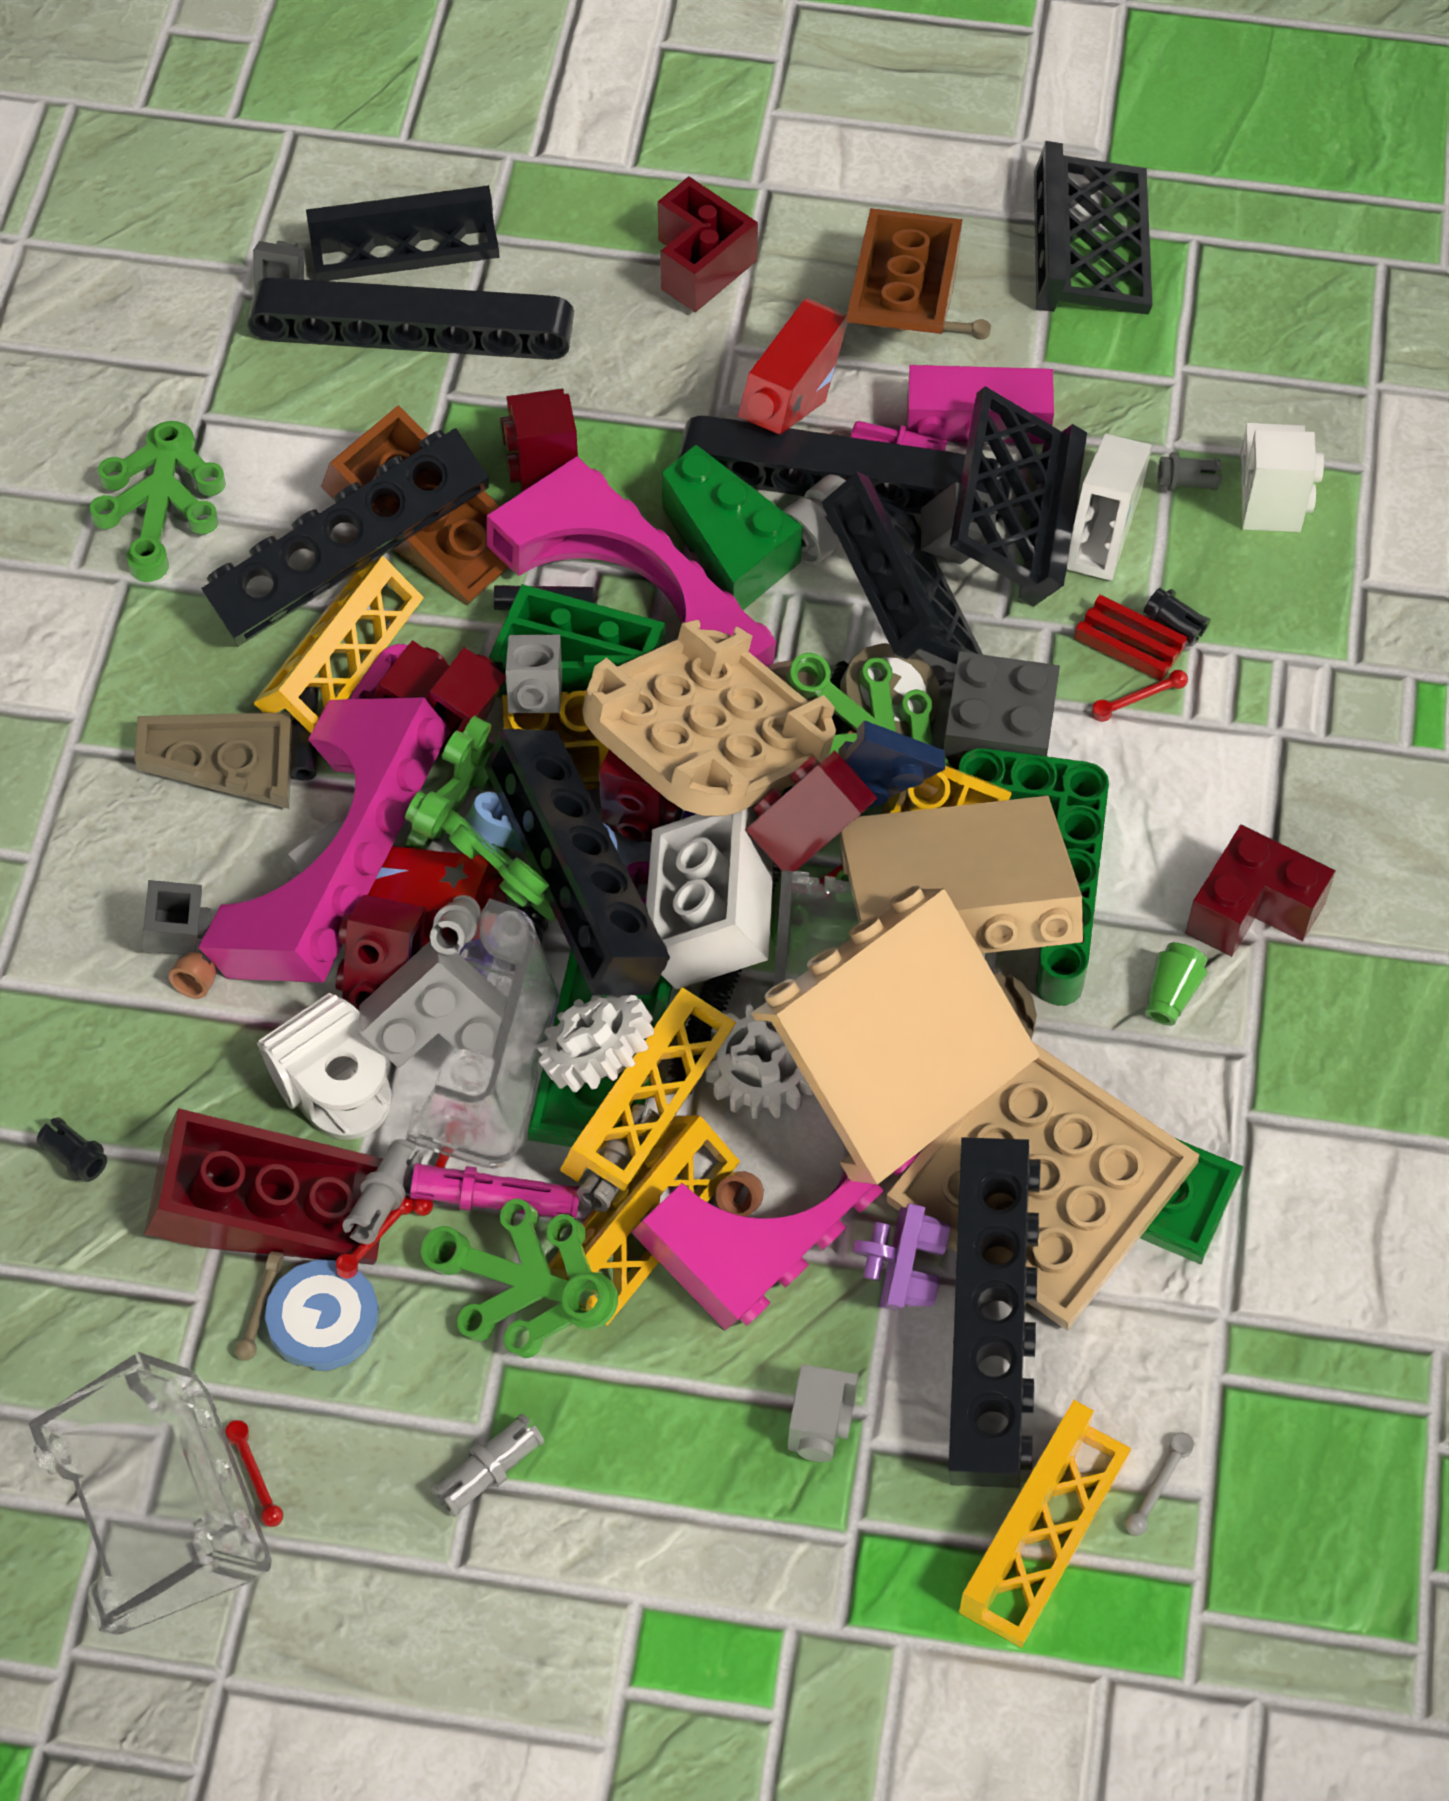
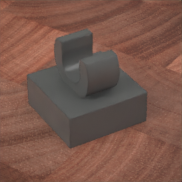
M280 240L276 244L262 241L257 243L253 249L254 288L257 282L264 278L304 279V248H298L297 243Z

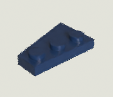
M865 720L857 728V739L854 742L845 741L838 749V754L877 797L867 809L884 804L892 796L908 788L917 787L924 780L945 770V750Z

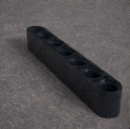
M272 277L259 280L255 285L247 327L254 336L273 342L553 360L564 357L569 351L575 311L567 300L550 295Z
M695 416L686 422L677 460L697 445L752 488L797 496H805L806 491L829 474L837 475L847 480L857 471L869 477L880 500L905 512L921 514V508L955 482L961 483L966 454L792 428L779 435L751 422L712 416ZM985 457L992 470L1001 467L997 459ZM1005 475L997 477L1009 500L1011 485ZM983 483L976 485V490L988 494ZM997 513L996 522H999L1000 520H1002V518L999 515V513Z

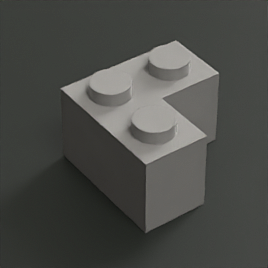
M430 941L359 1005L360 1035L398 1068L403 1066L438 1033L476 1067H479L517 1032L514 1003L458 953L454 955L440 954L433 948Z

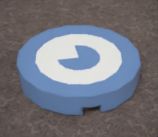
M314 1260L294 1267L277 1281L267 1298L265 1321L274 1348L287 1362L298 1367L299 1364L305 1367H313V1370L330 1371L352 1363L367 1351L374 1339L373 1334L377 1329V1323H379L380 1310L372 1284L359 1270L353 1278L345 1279L336 1273V1261Z

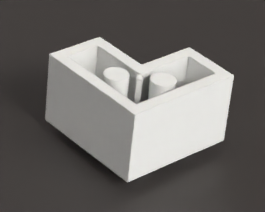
M1247 423L1240 452L1242 530L1301 532L1305 514L1313 513L1315 508L1316 485L1313 482L1322 481L1324 470V455L1315 451V432H1305V426Z

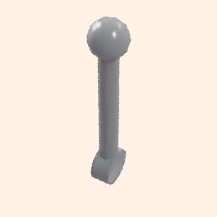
M1180 1432L1172 1437L1169 1445L1170 1455L1137 1512L1131 1513L1126 1518L1125 1527L1131 1535L1139 1536L1146 1532L1148 1528L1147 1517L1181 1458H1186L1191 1454L1194 1441L1187 1433Z

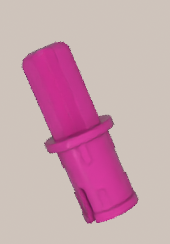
M862 421L855 422L851 433L853 438L940 451L946 450L948 442L946 439L906 431L907 426L903 425L900 430H895Z

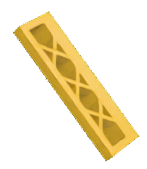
M384 556L375 559L352 575L253 704L263 713H277L286 709L312 733L328 701L349 698L374 661L386 649L424 597ZM386 583L404 601L397 611L383 610L381 589ZM358 619L372 620L375 638L372 644H358L355 625ZM345 639V644H340ZM332 653L347 654L349 675L346 678H332L329 658ZM359 653H365L360 659ZM319 672V678H314V676ZM306 687H321L323 709L318 716L298 698ZM333 687H339L337 691L334 693Z
M682 987L653 1028L654 1034L646 1038L645 1042L649 1046L647 1051L635 1054L633 1060L636 1064L633 1067H626L571 1147L560 1171L579 1182L589 1168L622 1191H625L737 1022ZM691 1015H694L718 1031L711 1041L689 1044L685 1025ZM677 1039L678 1046H672ZM702 1054L695 1064L693 1055ZM681 1057L687 1076L685 1081L662 1084L657 1067L661 1060ZM649 1079L651 1086H644ZM675 1094L670 1103L667 1104L665 1095ZM654 1097L660 1117L658 1121L634 1125L630 1110L633 1101ZM622 1119L623 1127H616ZM648 1135L640 1146L638 1136ZM627 1138L632 1159L625 1170L598 1154L605 1141Z
M701 1115L674 1116L625 1191L619 1189L606 1212H598L594 1208L582 1223L586 1231L582 1247L592 1272L598 1273L600 1269L613 1268V1283L618 1292V1305L613 1317L605 1326L609 1325L659 1263L648 1250L639 1260H627V1236L643 1221L641 1219L646 1213L648 1216L660 1204V1196L668 1186H679L683 1183L694 1194L708 1202L716 1193L718 1184L730 1175L741 1162ZM704 1144L718 1160V1163L705 1179H694V1155ZM680 1173V1179L674 1180ZM694 1185H699L694 1192ZM559 1250L548 1266L553 1276L569 1281ZM613 1255V1261H608V1259ZM627 1267H633L627 1274ZM595 1295L590 1296L587 1300V1311L595 1306L598 1300Z
M1074 1399L962 1594L959 1609L961 1615L1020 1648L1026 1642L1131 1452L1130 1447L1091 1427L1094 1410ZM1083 1442L1112 1457L1105 1472L1081 1478L1074 1457ZM1068 1470L1071 1481L1060 1483ZM1097 1486L1088 1500L1085 1489ZM1076 1492L1082 1510L1079 1519L1054 1526L1048 1508L1049 1501L1052 1497ZM1041 1517L1045 1528L1033 1531ZM1070 1534L1061 1548L1058 1537ZM1049 1539L1055 1558L1051 1569L1026 1574L1020 1555L1023 1547ZM1014 1565L1018 1577L1005 1580ZM1042 1583L1034 1598L1031 1585ZM1021 1588L1028 1610L1019 1626L988 1610L997 1594Z

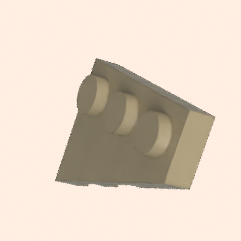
M289 712L138 716L134 756L137 770L289 809L292 715Z

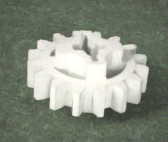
M593 995L591 1001L585 1004L578 999L574 1002V1006L557 1015L560 1021L558 1026L545 1029L544 1034L549 1040L538 1045L537 1049L542 1054L538 1060L558 1088L562 1089L568 1085L572 1092H577L587 1082L591 1089H596L601 1078L608 1076L609 1079L614 1081L618 1078V1073L626 1067H633L636 1064L632 1058L634 1053L647 1051L649 1046L644 1039L654 1034V1029L650 1024L653 1018L641 999H638L636 995H607V997Z
M746 1005L745 1018L739 1019L731 1012L726 1014V1016L737 1023L705 1070L706 1082L714 1083V1097L717 1100L731 1096L730 1111L736 1113L743 1105L750 1106L752 1119H757L762 1108H769L773 1117L779 1118L782 1104L787 1103L791 1108L797 1110L801 1104L800 1093L810 1096L814 1093L772 1022L754 1020L751 1013L755 1009L752 1005ZM714 1028L711 1030V1040L718 1032ZM785 1077H790L788 1080L783 1082Z

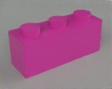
M909 365L907 431L952 442H968L976 393L985 386L1048 424L1053 425V369ZM989 410V415L998 432L1006 430L1007 428L1000 415ZM1025 432L1031 444H1044V441L1030 432ZM1012 437L1003 440L1004 443H1014Z

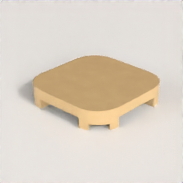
M699 620L682 623L677 640L618 667L607 657L594 666L582 709L586 726L598 740L667 800L683 810L703 816H727L741 812L761 802L775 788L782 791L794 785V781L789 776L812 755L820 763L829 756L836 733L832 719L835 707L825 695L810 702L807 701L749 652L753 636L736 626L733 635L716 630H700Z

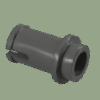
M1171 452L1169 457H1160L1157 473L1158 485L1166 486L1168 491H1174L1176 486L1217 490L1221 475H1203L1201 472L1216 473V471H1221V461L1216 458L1178 457L1176 452Z

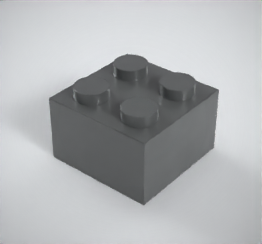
M959 651L944 741L945 758L948 760L951 768L958 770L961 758L968 751L976 748L1047 756L1060 665Z

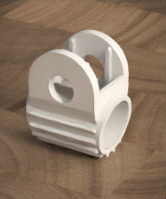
M329 992L258 1040L257 1045L260 1049L258 1051L262 1055L263 1062L285 1103L290 1109L298 1106L304 1116L322 1134L339 1140L358 1139L374 1132L386 1120L391 1109L392 1095L390 1084L386 1078L385 1056L360 1035V1012L343 998L332 995Z

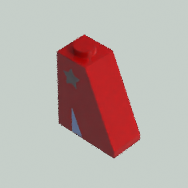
M808 298L803 300L748 373L737 417L780 435L825 403L847 327V314Z
M392 846L368 893L369 896L426 907L423 947L430 941V933L435 916L443 906L449 904V902L452 903L454 901L453 898L456 896H470L479 904L481 915L476 934L491 930L498 910L504 907L507 899V894L499 887L504 879L498 870L481 855H476L474 859H471L462 853Z

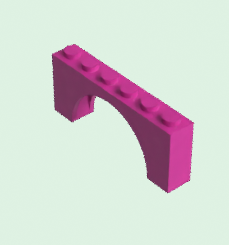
M578 456L487 515V546L518 576L537 566L564 559L583 558L616 563L639 573L656 585L674 607L680 624L699 620L700 630H716L729 635H733L734 629L737 626L753 636L749 652L765 666H770L774 663L776 641L770 630L762 623H756L740 608L739 603L732 594L720 590L707 577L703 568L696 561L688 560L674 547L671 539L664 531L656 530L641 516L638 508L632 501L623 499L608 485L601 472L589 468Z
M424 697L338 699L328 701L308 740L335 772H346L355 775V792L350 811L329 846L295 878L258 898L241 903L220 905L198 948L227 979L324 983L342 947V944H339L338 936L344 914L346 912L352 913L362 896L368 895L406 820L405 815L411 801L421 790L450 732L449 728Z
M918 1152L895 1170L893 1174L896 1177L899 1176L920 1153ZM844 1171L832 1193L818 1205L791 1216L760 1219L744 1217L719 1209L701 1199L681 1183L631 1233L712 1318L726 1330L739 1319L748 1326L771 1303L764 1294L777 1281L786 1288L808 1267L809 1264L802 1256L815 1243L824 1250L847 1228L839 1219L852 1207L861 1213L884 1190L879 1185L850 1181Z

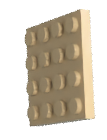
M1033 1042L1040 1057L928 1144L888 1192L887 1203L898 1211L901 1207L906 1208L909 1203L925 1207L924 1215L951 1225L947 1246L957 1252L961 1137L1029 1139L1030 1159H1041L1040 1193L1029 1192L1028 1212L1039 1213L1038 1247L1027 1246V1267L1038 1268L1037 1302H1026L1068 1331L1197 1165L1199 1154ZM994 1193L985 1200V1204L994 1210H1005L1015 1200L1006 1193ZM995 1246L989 1248L982 1257L990 1264L1002 1265L1007 1263L1013 1254L1005 1247Z

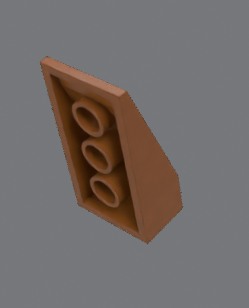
M870 208L846 322L942 334L954 289L963 219Z
M397 405L329 463L321 488L333 499L336 494L353 483L358 482L361 487L378 477L376 470L390 459L401 456L405 460L420 450L418 444L428 434ZM424 470L416 476L414 483L418 488L430 491L440 485L442 477L436 471ZM485 491L393 549L466 605L470 604L509 569L487 546V515L500 506ZM384 496L375 501L372 510L380 517H390L397 513L400 503L393 497Z

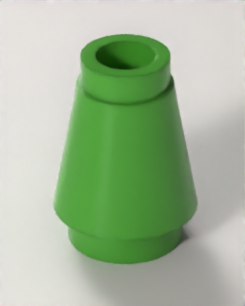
M1171 942L1167 945L1165 951L1158 953L1148 1006L1145 1014L1150 1019L1163 1025H1175L1177 1018L1181 1015L1208 974L1205 968L1207 957L1201 951L1187 944Z

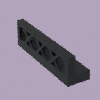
M489 185L306 209L316 279L320 281L500 258ZM486 233L487 243L468 245L460 241L467 234ZM433 239L440 243L435 250L422 251L415 247L422 240ZM387 245L395 249L390 256L377 258L370 254L378 246ZM341 251L349 255L344 262L323 264L322 254Z

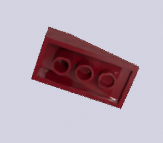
M178 1108L164 1134L144 1235L200 1248L269 1254L271 1251H276L289 1257L336 1261L343 1254H351L360 1244L349 1237L357 1224H354L351 1231L347 1233L343 1230L342 1224L362 1194L360 1187L366 1175L370 1172H375L383 1158ZM380 1239L358 1262L359 1264L374 1265L376 1263Z

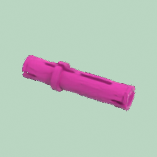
M415 1163L410 1198L460 1205L459 1210L471 1211V1206L501 1210L509 1200L519 1198L535 1207L538 1216L554 1218L560 1214H568L576 1219L579 1204L577 1190L580 1186L557 1185L541 1181L479 1173L477 1172V1167L466 1166L465 1170ZM525 1209L520 1210L517 1213L525 1214Z

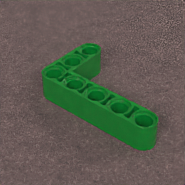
M976 748L968 751L961 758L958 770L1010 791L1012 794L1009 800L1049 796L1076 880L1081 883L1078 886L1082 895L1083 942L1040 947L1036 989L1040 997L1046 1002L1056 1006H1067L1074 1003L1081 996L1089 963L1109 789L1108 776L1100 766L1086 761L987 748ZM1025 787H1033L1038 790H1030ZM1077 794H1085V795H1088V796H1090V797H1083V796H1079V795H1077ZM1071 837H1081L1085 840H1076ZM1063 969L1070 972L1071 974L1061 975L1055 973L1053 970Z

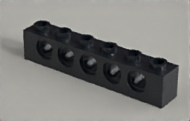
M457 428L446 434L442 429L433 432L418 444L420 450L407 459L403 460L401 456L390 459L376 470L378 477L362 487L358 482L347 486L335 495L333 499L336 503L321 513L317 509L306 512L291 524L294 530L278 540L275 536L263 539L249 550L250 558L235 567L231 562L224 564L209 574L207 577L209 583L201 589L238 647L489 488V477ZM424 470L436 471L442 477L440 485L430 491L418 488L414 480ZM390 496L399 501L400 508L393 516L380 517L372 510L375 501L381 497ZM340 523H351L358 529L356 538L347 544L334 542L330 538L331 531ZM299 549L310 550L316 555L314 564L304 571L294 570L288 565L290 556ZM267 576L273 581L272 590L268 595L254 598L246 593L247 584L252 578Z
M502 729L484 768L532 869L549 884L544 894L592 995H650L661 973L666 968L670 956L665 943L661 940L648 914L645 903L642 902L629 876L626 865L623 864L610 838L608 829L604 826L591 800L589 791L585 788L573 764L571 755L567 752L557 731Z
M961 1137L948 1466L950 1485L1020 1488L1021 1470L1032 1471L1033 1435H1022V1413H1034V1378H1023L1024 1357H1035L1036 1322H1025L1026 1301L1037 1302L1038 1268L1027 1267V1246L1038 1247L1039 1213L1028 1212L1029 1192L1040 1193L1041 1159H1030L1029 1139ZM994 1193H1006L1015 1200L1005 1210H994L985 1204V1200ZM995 1246L1005 1247L1013 1254L1012 1258L1002 1265L990 1264L982 1256L989 1248ZM991 1301H1002L1012 1309L1010 1314L1001 1320H990L984 1317L980 1311L985 1304ZM989 1356H1000L1010 1364L1009 1369L1004 1374L996 1377L985 1375L979 1370L978 1366L982 1360ZM987 1412H998L1008 1420L1007 1426L1001 1432L995 1434L983 1432L977 1427L976 1422L980 1416Z

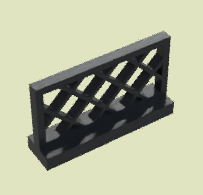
M1045 141L1034 170L1036 309L1054 312L1058 301L1149 315L1153 303L1147 168L1063 155V143ZM1068 173L1083 175L1091 184L1081 189L1068 177ZM1118 180L1134 183L1135 191L1126 196L1112 182ZM1100 190L1114 204L1104 209L1090 196ZM1079 204L1093 217L1082 223L1069 209ZM1124 211L1136 222V225L1127 230L1113 216ZM1102 224L1115 238L1104 243L1091 230ZM1080 238L1094 251L1083 257L1070 243ZM1124 244L1137 256V259L1128 264L1114 250ZM1103 259L1117 272L1106 278L1092 264ZM1081 272L1095 286L1091 289L1071 286V278ZM1126 279L1139 291V296L1124 294L1115 285Z
M985 386L976 393L949 546L1020 585L1018 598L1034 607L1063 587L1065 583L1087 432L1074 424L1060 431ZM989 410L1000 415L1007 428L1006 430L998 432L989 415ZM1025 432H1030L1044 441L1041 454L1037 455ZM1012 437L1023 460L1014 462L1003 441L1004 439ZM983 446H990L1001 467L991 469L982 452ZM1028 467L1036 482V490L1034 492H1031L1019 471L1020 469ZM1003 475L1007 477L1017 498L1007 499L997 477ZM983 483L994 506L985 508L976 491L977 484ZM1022 505L1030 520L1029 530H1024L1013 510L1014 507ZM999 513L1011 535L1010 537L1001 538L990 518L991 515ZM976 521L988 543L987 545H983L968 536L971 522ZM1016 544L1024 559L1023 567L1013 561L1006 546Z
M856 471L821 503L894 655L907 660L917 650L921 649L956 665L959 651L983 655L934 555L921 550V529L915 517L880 500L869 477Z

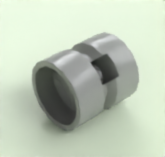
M829 474L806 491L804 498L795 500L783 510L803 526L801 562L806 565L815 566L820 564L837 550L840 544L839 538L821 503L846 481L837 475Z

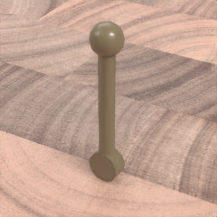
M978 319L973 324L945 321L943 331L972 333L976 339L982 340L989 337L991 324L984 319Z
M276 1251L269 1253L266 1273L244 1338L239 1340L234 1348L235 1355L242 1361H249L256 1354L257 1347L254 1341L267 1305V1298L271 1293L276 1275H279L283 1265V1253Z

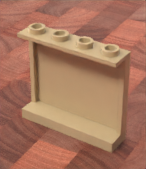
M1049 796L857 817L840 832L842 868L844 875L848 874L859 923L873 916H878L879 918L892 908L890 901L894 896L909 887L918 885L921 889L944 888L982 954L1083 942L1082 895Z
M916 885L901 891L891 899V909L879 918L878 916H873L855 925L849 931L851 939L839 948L832 947L815 955L807 963L809 968L807 972L796 980L788 979L772 987L764 996L767 1002L751 1013L756 1021L772 1022L850 1155L843 1159L840 1164L850 1181L878 1185L1040 1057L944 888L921 889Z

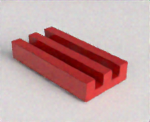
M1100 594L1095 600L1093 609L1089 608L1085 614L1084 621H1080L1077 625L1074 639L1159 681H1163L1185 649L1187 642L1186 636ZM1097 626V627H1099V628H1101V629H1103V630H1105V631H1107V632H1109V633H1111V634H1113V635H1115V636L1121 638V640L1115 639V638H1113V637H1111V636H1109V635H1107V634H1105V633H1103V632H1101V631L1095 629L1094 627ZM1138 647L1162 658L1163 660L1160 661L1138 650Z

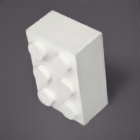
M751 807L727 816H703L696 814L652 830L646 907L670 956L666 968L661 975L675 989L768 960L774 861L746 831L759 818Z

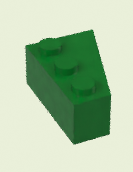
M695 445L662 472V503L664 512L689 551H694L702 563L707 577L720 590L732 594L742 610L746 609L801 563L803 526L699 446Z
M521 584L488 658L496 664L500 672L506 675L509 635H560L562 692L570 694L575 691H585L592 678L594 666L606 657L618 667L664 646L665 622ZM506 679L497 697L507 695Z

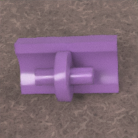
M909 1203L906 1208L901 1207L899 1209L892 1246L887 1245L891 1225L875 1222L871 1242L854 1240L852 1252L867 1257L864 1278L879 1281L883 1262H888L878 1307L895 1311L904 1308V1306L932 1307L935 1304L939 1277L913 1271L912 1267L916 1250L938 1256L944 1255L951 1225L924 1215L925 1207Z

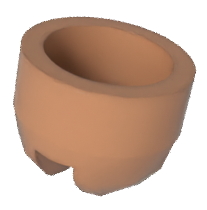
M189 952L182 955L168 975L170 983L178 992L193 999H201L206 996L214 983L217 973L214 963L202 959L203 953Z
M747 1171L731 1173L718 1184L716 1189V1201L719 1208L732 1214L748 1217L760 1207L763 1201L764 1188L761 1180ZM746 1185L749 1192L742 1205L735 1200Z

